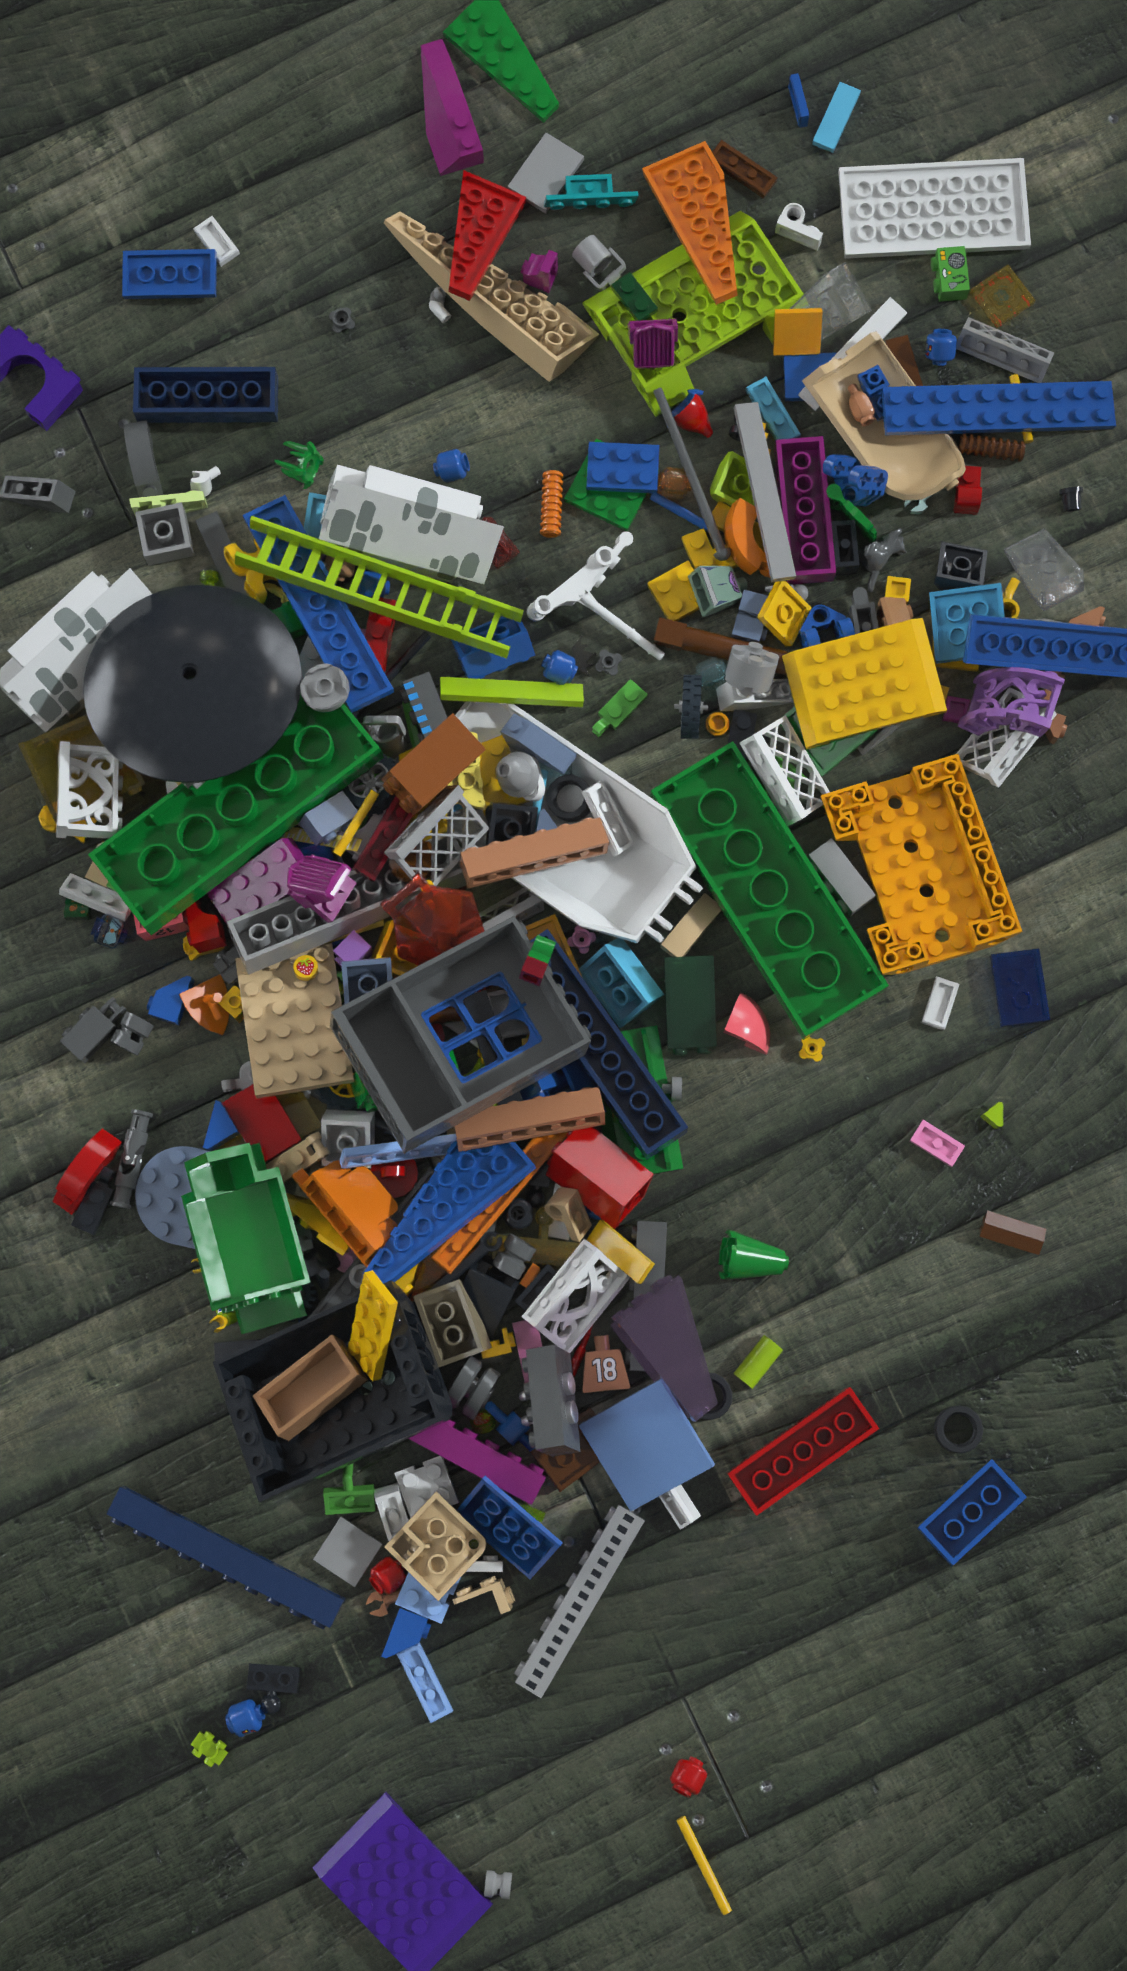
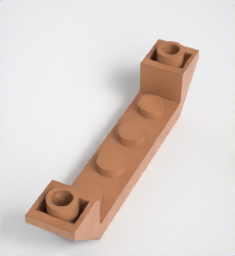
M1101 606L1071 619L1068 623L1103 626L1106 619L1105 616H1102L1105 608ZM1052 671L1055 672L1061 678L1065 677V675L1061 674V672ZM1043 689L1047 694L1044 699L1049 700L1052 691ZM1056 713L1057 715L1052 720L1050 729L1045 732L1049 742L1055 744L1058 738L1063 739L1067 729V725L1064 724L1066 716Z

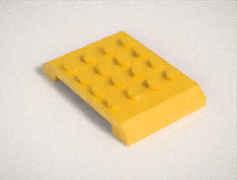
M923 618L906 620L795 650L782 656L806 749L913 719L927 718L947 712Z

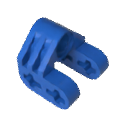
M832 454L823 463L824 474L834 478L835 484L841 488L844 499L846 501L849 500L854 506L865 507L884 495L888 481L886 470L876 466H864L857 458L850 455Z
M825 605L814 606L798 634L802 649L821 644L818 631L828 629L830 625H832L836 639L855 635L851 619ZM820 613L824 616L825 621L816 622L813 615Z

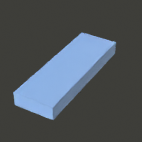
M419 1642L397 1653L430 1723L453 1712L454 1710L421 1643Z

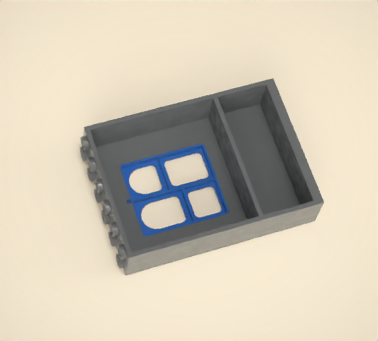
M515 916L331 1012L330 1028L404 1154L586 1054L591 1042V1034L585 1025L582 1026L578 1021V1013L572 1004L569 1005L564 998L566 994L563 987L559 983L556 984L553 980L550 966H547L540 987L519 979L524 962L534 942H530L525 925L521 921L518 922ZM491 985L503 988L509 997L507 1008L480 1024L475 1023L463 1000ZM447 1007H454L464 1023L466 1031L447 1042H442L431 1026L429 1018ZM508 1020H520L529 1029V1039L522 1047L513 1052H507L494 1029ZM480 1035H484L495 1051L497 1060L466 1077L462 1076L449 1055L450 1051Z

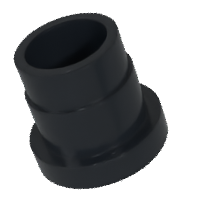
M1068 487L1059 490V495L1062 496L1064 512L1082 509L1081 494L1083 493V487Z

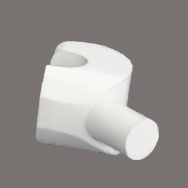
M215 466L208 471H192L191 491H203L204 496L209 495L212 490L211 480L221 474L219 468Z

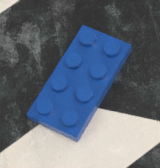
M215 249L123 251L122 296L124 299L216 298L217 252Z

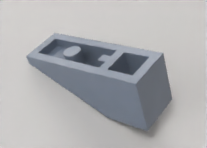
M516 714L512 715L500 731L510 748L534 756L538 762L561 774L566 772L577 757L575 752L537 725Z

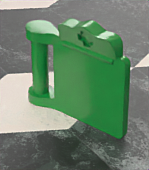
M837 484L829 485L826 494L829 498L830 510L840 513L846 520H855L856 530L869 543L876 541L877 531L874 525L849 500L846 501L844 499L841 488Z

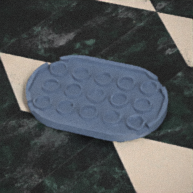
M190 1146L172 1147L156 1154L141 1171L135 1192L137 1211L146 1228L157 1238L171 1244L195 1249L181 1197L191 1192L184 1162L210 1152L209 1150Z

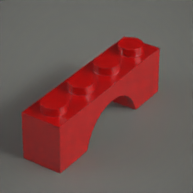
M202 897L183 911L184 920L189 926V932L186 933L188 943L198 953L227 946L223 923L216 915L202 912Z

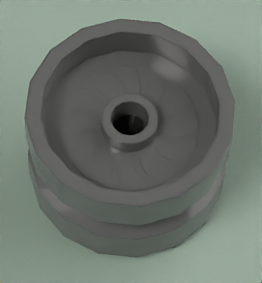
M470 1356L450 1388L448 1395L453 1409L459 1407L463 1399L467 1398L468 1400L462 1409V1414L474 1421L481 1408L485 1407L493 1394L494 1386L501 1373L490 1367L485 1370L479 1379L477 1376L482 1368V1362Z

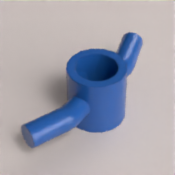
M492 1401L486 1403L485 1409L500 1422L496 1430L511 1445L514 1446L520 1441L530 1452L535 1449V1447L532 1448L530 1446L529 1436L526 1434L530 1427L522 1425L521 1418L514 1411L507 1416Z

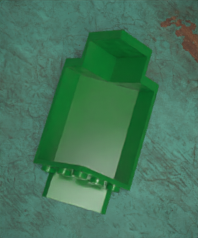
M246 1143L210 1151L184 1162L191 1192L181 1197L211 1310L221 1309L222 1314L235 1310L241 1334L307 1316L300 1291H302V1285L310 1283L309 1275L279 1167L267 1169L260 1143L252 1145Z

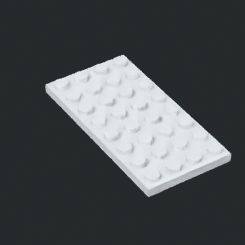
M1024 158L839 167L845 259L935 254L937 248L965 246L966 252L1030 249L1031 239Z

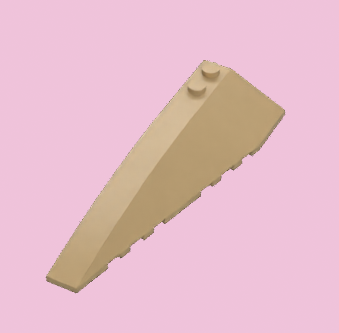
M398 212L385 219L384 224L433 280L481 326L547 381L550 382L562 374L598 338L599 334L567 307L559 302L554 306L546 300L548 296L541 292L535 294L526 288L527 284L520 280L509 279L508 273L492 264L489 266L470 301L448 292L454 247L444 241L445 237L438 233L427 232L425 230L426 226L402 212Z

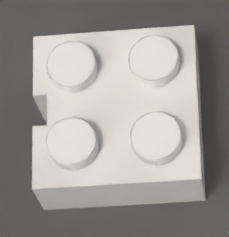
M442 1456L422 1462L424 1466L415 1469V1466H411L394 1473L410 1518L415 1515L436 1491L451 1505L459 1503Z

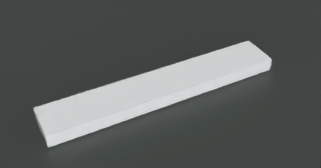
M890 297L831 360L837 358V360L845 358L847 356L845 351L869 333L877 331L880 337L884 339L906 316L907 312ZM805 386L798 396L816 411L820 406Z

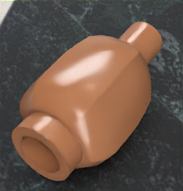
M856 384L849 385V407L854 419L861 423L862 426L872 424L875 420V410L869 397L864 392L859 391Z

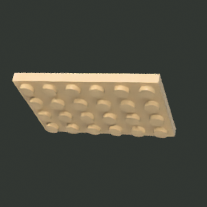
M332 943L322 944L249 975L241 958H236L256 1099L353 1083L352 1064L330 1028L331 1012L342 1006ZM310 955L316 959L318 974L314 979L303 981L296 977L293 965L298 957Z

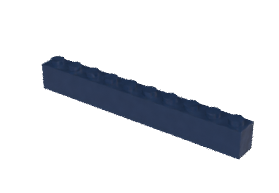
M126 1486L119 1488L107 1512V1515L112 1517L110 1521L121 1527H124L126 1524L134 1528V1534L145 1539L147 1536L156 1539L155 1544L166 1550L171 1547L178 1551L177 1555L188 1561H191L193 1558L201 1562L199 1565L201 1568L209 1572H213L215 1569L223 1573L222 1578L233 1584L238 1581L245 1585L244 1589L254 1595L260 1592L268 1596L266 1601L278 1607L280 1604L289 1607L288 1612L302 1618L305 1615L311 1618V1623L321 1629H325L326 1626L330 1628L333 1625L346 1599Z

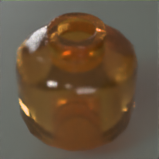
M666 467L658 474L657 490L665 498L682 499L688 491L692 490L684 468Z

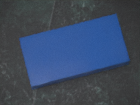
M799 73L792 74L789 78L788 89L798 127L802 128L808 126L809 112Z

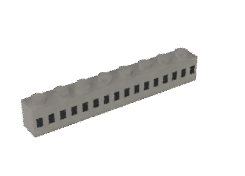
M619 1504L616 1509L611 1507L604 1519L608 1523L604 1530L600 1528L597 1530L592 1539V1542L595 1543L591 1552L586 1550L579 1561V1564L582 1565L578 1574L573 1572L566 1583V1586L569 1587L566 1595L560 1594L553 1606L556 1612L552 1619L547 1616L540 1628L543 1631L539 1641L534 1638L527 1650L530 1653L526 1663L521 1661L514 1672L518 1676L515 1683L540 1698L544 1695L645 1521Z

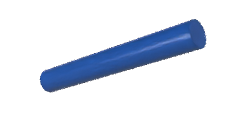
M659 493L651 495L650 500L697 527L704 528L708 532L703 518Z

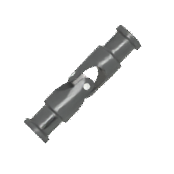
M136 1109L131 1110L133 1116L130 1129L126 1131L124 1152L121 1155L115 1178V1194L113 1201H110L109 1204L130 1210L132 1208L130 1205L132 1193L136 1189L142 1163V1154L148 1139V1133L146 1132L149 1119L153 1117V1113ZM125 1164L135 1166L131 1173H126Z

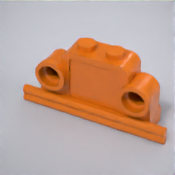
M335 1160L327 1166L318 1169L310 1176L303 1168L292 1174L291 1177L367 1268L378 1250L382 1249L390 1238L391 1231L394 1227L398 1226L391 1219L398 1210L397 1202L393 1196L388 1193L368 1168L359 1166L353 1171L350 1168L343 1169L339 1160Z

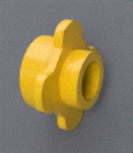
M811 1037L805 1040L802 1039L803 1045L799 1051L800 1058L813 1059L815 1062L821 1061L823 1058L821 1052L825 1046V1041L822 1038L812 1039Z

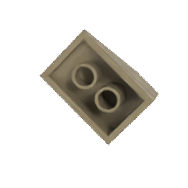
M460 1279L413 1296L438 1367L492 1348L485 1326Z

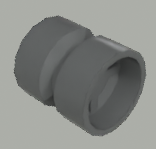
M126 1011L120 1022L121 1029H116L110 1042L138 1056L144 1046L143 1038L149 1037L154 1025Z
M509 1233L503 1244L505 1250L497 1253L492 1264L519 1280L526 1269L524 1262H529L537 1249L521 1238Z

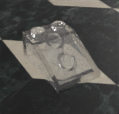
M1045 528L1004 549V553L1030 597L1043 611L1084 591V571Z

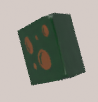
M66 898L64 918L66 920H91V908Z

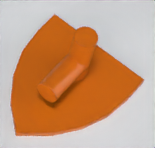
M221 974L179 995L189 1015L199 1025L211 1032L220 1035L224 1034L228 1024L229 1013L219 1004L222 997L227 993L226 985Z

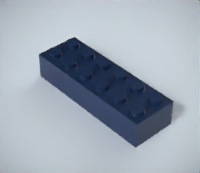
M134 367L133 413L137 422L147 420L148 423L278 422L277 371L275 367Z

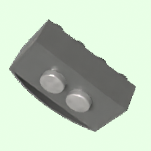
M556 1345L527 1349L526 1357L522 1358V1369L524 1373H528L529 1382L524 1383V1391L519 1393V1399L521 1401L531 1400V1407H528L526 1410L527 1416L521 1418L522 1425L529 1426L533 1424L534 1432L529 1433L530 1446L551 1457L581 1452L575 1380L570 1353Z

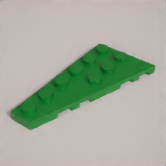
M474 0L443 31V36L543 123L559 108L558 100L499 0Z

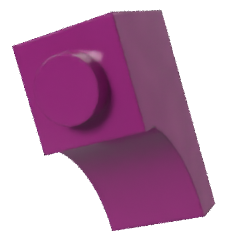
M548 250V253L545 255L532 253L529 261L525 260L521 268L523 282L549 293L558 274V253Z

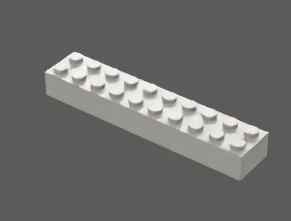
M438 836L437 851H447V837ZM453 837V851L458 852L461 847L456 838ZM432 838L427 840L429 843L432 844ZM437 854V868H444L447 863V854ZM387 859L374 882L354 870L349 873L348 876L356 882V885L333 922H326L311 908L305 909L289 896L229 920L227 925L232 941L249 975L349 934L353 930H359L427 902L433 896L431 893L424 896L414 883L404 882L395 877L389 869ZM459 862L435 887L436 891L451 892L467 885ZM430 875L427 879H425V880H423V881H426V880H430V881H431V875Z

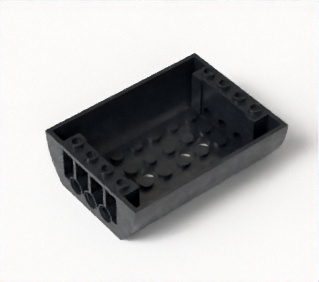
M392 1280L384 1283V1285L398 1304L381 1379L372 1381L367 1373L364 1372L368 1378L366 1382H371L372 1384L370 1394L363 1395L362 1386L365 1384L363 1383L289 1441L277 1436L253 1398V1395L330 1335L343 1340L348 1348L359 1295L213 1361L259 1503L268 1502L442 1424L451 1418L452 1403L421 1317L405 1292ZM388 1372H393L395 1376L393 1383L386 1385L384 1383L385 1375Z

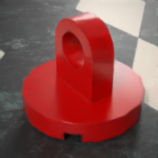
M413 1159L374 1164L370 1168V1171L395 1199L410 1193L418 1181L419 1172Z

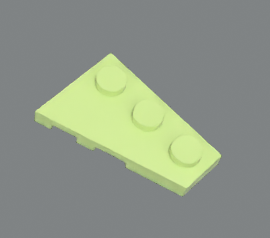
M196 490L179 494L129 499L134 514L137 511L181 502L186 513L208 508L203 491Z

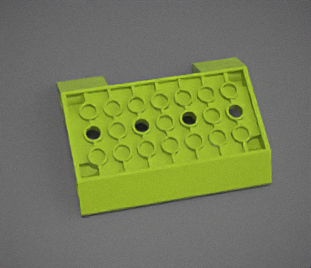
M742 211L729 217L738 296L716 305L683 245L678 246L632 273L658 307V312L646 320L674 319L673 314L676 312H682L686 316L683 321H677L678 342H674V365L672 367L655 369L635 368L633 344H630L628 324L629 321L636 320L612 291L611 286L583 302V306L605 340L612 341L631 370V380L655 417L661 415L662 412L654 395V390L658 388L663 389L671 409L689 394L687 390L694 389L686 366L762 322V329L773 344L775 309L809 308L803 292L756 221ZM760 265L764 267L765 272L761 275L755 274L752 270L753 267Z

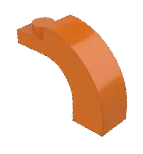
M739 498L731 505L725 519L724 538L726 546L731 548L732 559L744 572L751 575L759 570L763 576L770 578L765 552L760 549L753 536V525L757 517L755 506Z

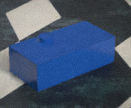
M991 1459L917 1529L952 1567L1027 1496Z

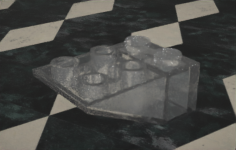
M846 262L824 274L790 308H822L821 340L872 311L866 296Z

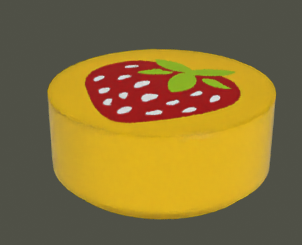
M310 955L298 957L293 965L296 977L303 981L314 979L318 974L316 959Z

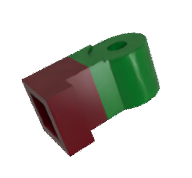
M537 935L532 949L529 951L519 979L540 987L556 944L555 941Z

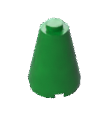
M733 1230L725 1232L729 1236L722 1239L718 1264L723 1265V1272L719 1271L721 1279L730 1280L781 1275L784 1270H787L789 1257L786 1256L784 1250Z

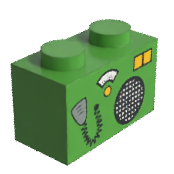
M965 246L937 248L935 256L931 258L932 272H936L933 288L934 293H938L939 302L966 300L970 286Z

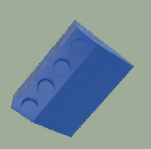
M486 1476L481 1479L457 1509L485 1537L489 1545L529 1579L537 1573L563 1543Z

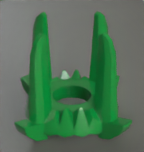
M285 441L283 445L299 451H290V454L301 458L297 459L300 463L297 466L276 459L275 463L284 467L281 468V471L286 476L304 483L303 489H307L313 485V479L320 465H323L324 459L311 441L307 442V446Z

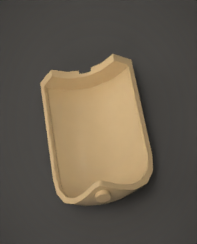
M877 331L869 333L845 351L847 355L845 358H839L838 360L834 358L830 362L818 367L802 380L859 462L864 466H876L887 471L888 481L884 491L886 494L902 500H922L944 488L949 491L960 483L957 479L964 474L966 470L965 463L957 444L950 434L885 436L884 419L877 422L874 416V422L868 426H862L861 423L854 419L849 407L850 393L848 386L856 384L859 391L863 392L857 378L858 374L879 365L890 384L889 387L916 386Z

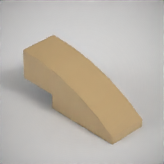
M704 893L662 942L660 948L680 962L722 911L717 902Z

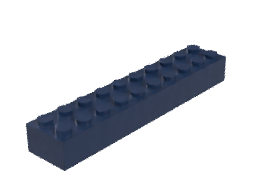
M546 929L539 935L556 942L548 963L553 973L552 978L556 984L559 983L563 987L566 994L564 998L569 1005L572 1004L578 1013V1021L582 1026L585 1025L591 1034V1042L586 1054L576 1061L593 1085L599 1087L602 1098L645 1159L648 1160L685 1135L688 1131V1126L550 931ZM536 937L531 939L530 942H534Z

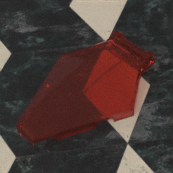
M419 872L413 875L412 880L390 899H385L380 903L383 910L393 918L398 957L418 966L485 931L473 892L431 885ZM418 887L423 889L399 911L395 908ZM491 986L485 987V988L479 990L478 992L483 991V990H487V989H489Z

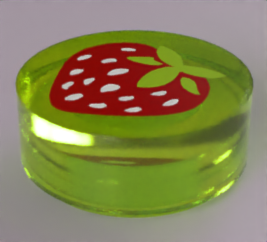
M487 1410L479 1411L474 1421L470 1419V1424L475 1433L485 1434L495 1428L496 1421Z

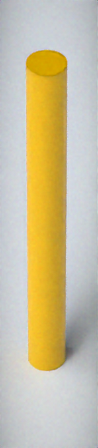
M682 1816L676 1820L722 1914L726 1915L732 1909L686 1817Z

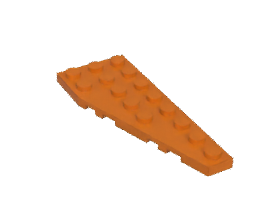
M706 141L642 168L645 179L715 304H720L738 296L724 172Z

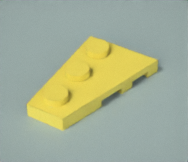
M471 732L478 740L477 733ZM479 756L447 786L459 785L464 791L462 795L473 808L485 810Z

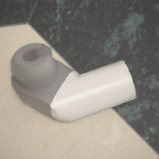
M436 287L431 292L429 308L442 323H445L451 317V314L444 308L446 292L441 287Z

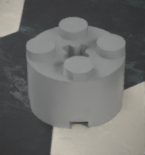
M749 642L748 645H733L725 671V680L733 687L743 691L745 687L752 688V693L768 692L773 682L779 656L762 649L763 646L757 642Z

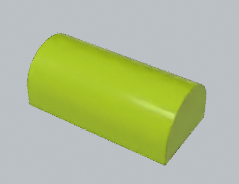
M763 1335L733 1374L753 1389L782 1353L783 1349Z

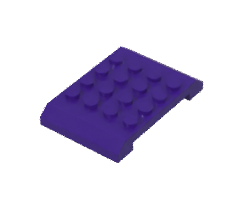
M387 1792L313 1866L314 1871L327 1887L408 1971H430L493 1905L488 1897H484V1893L476 1885H473L403 1812V1809Z

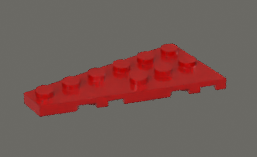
M463 170L448 292L468 301L471 300L524 207L526 196Z

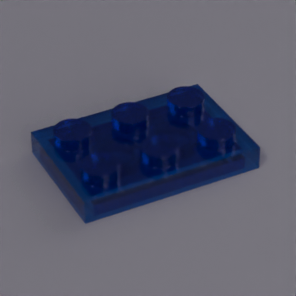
M1039 948L991 954L990 961L1000 1026L1006 1027L1049 1021L1050 1014Z

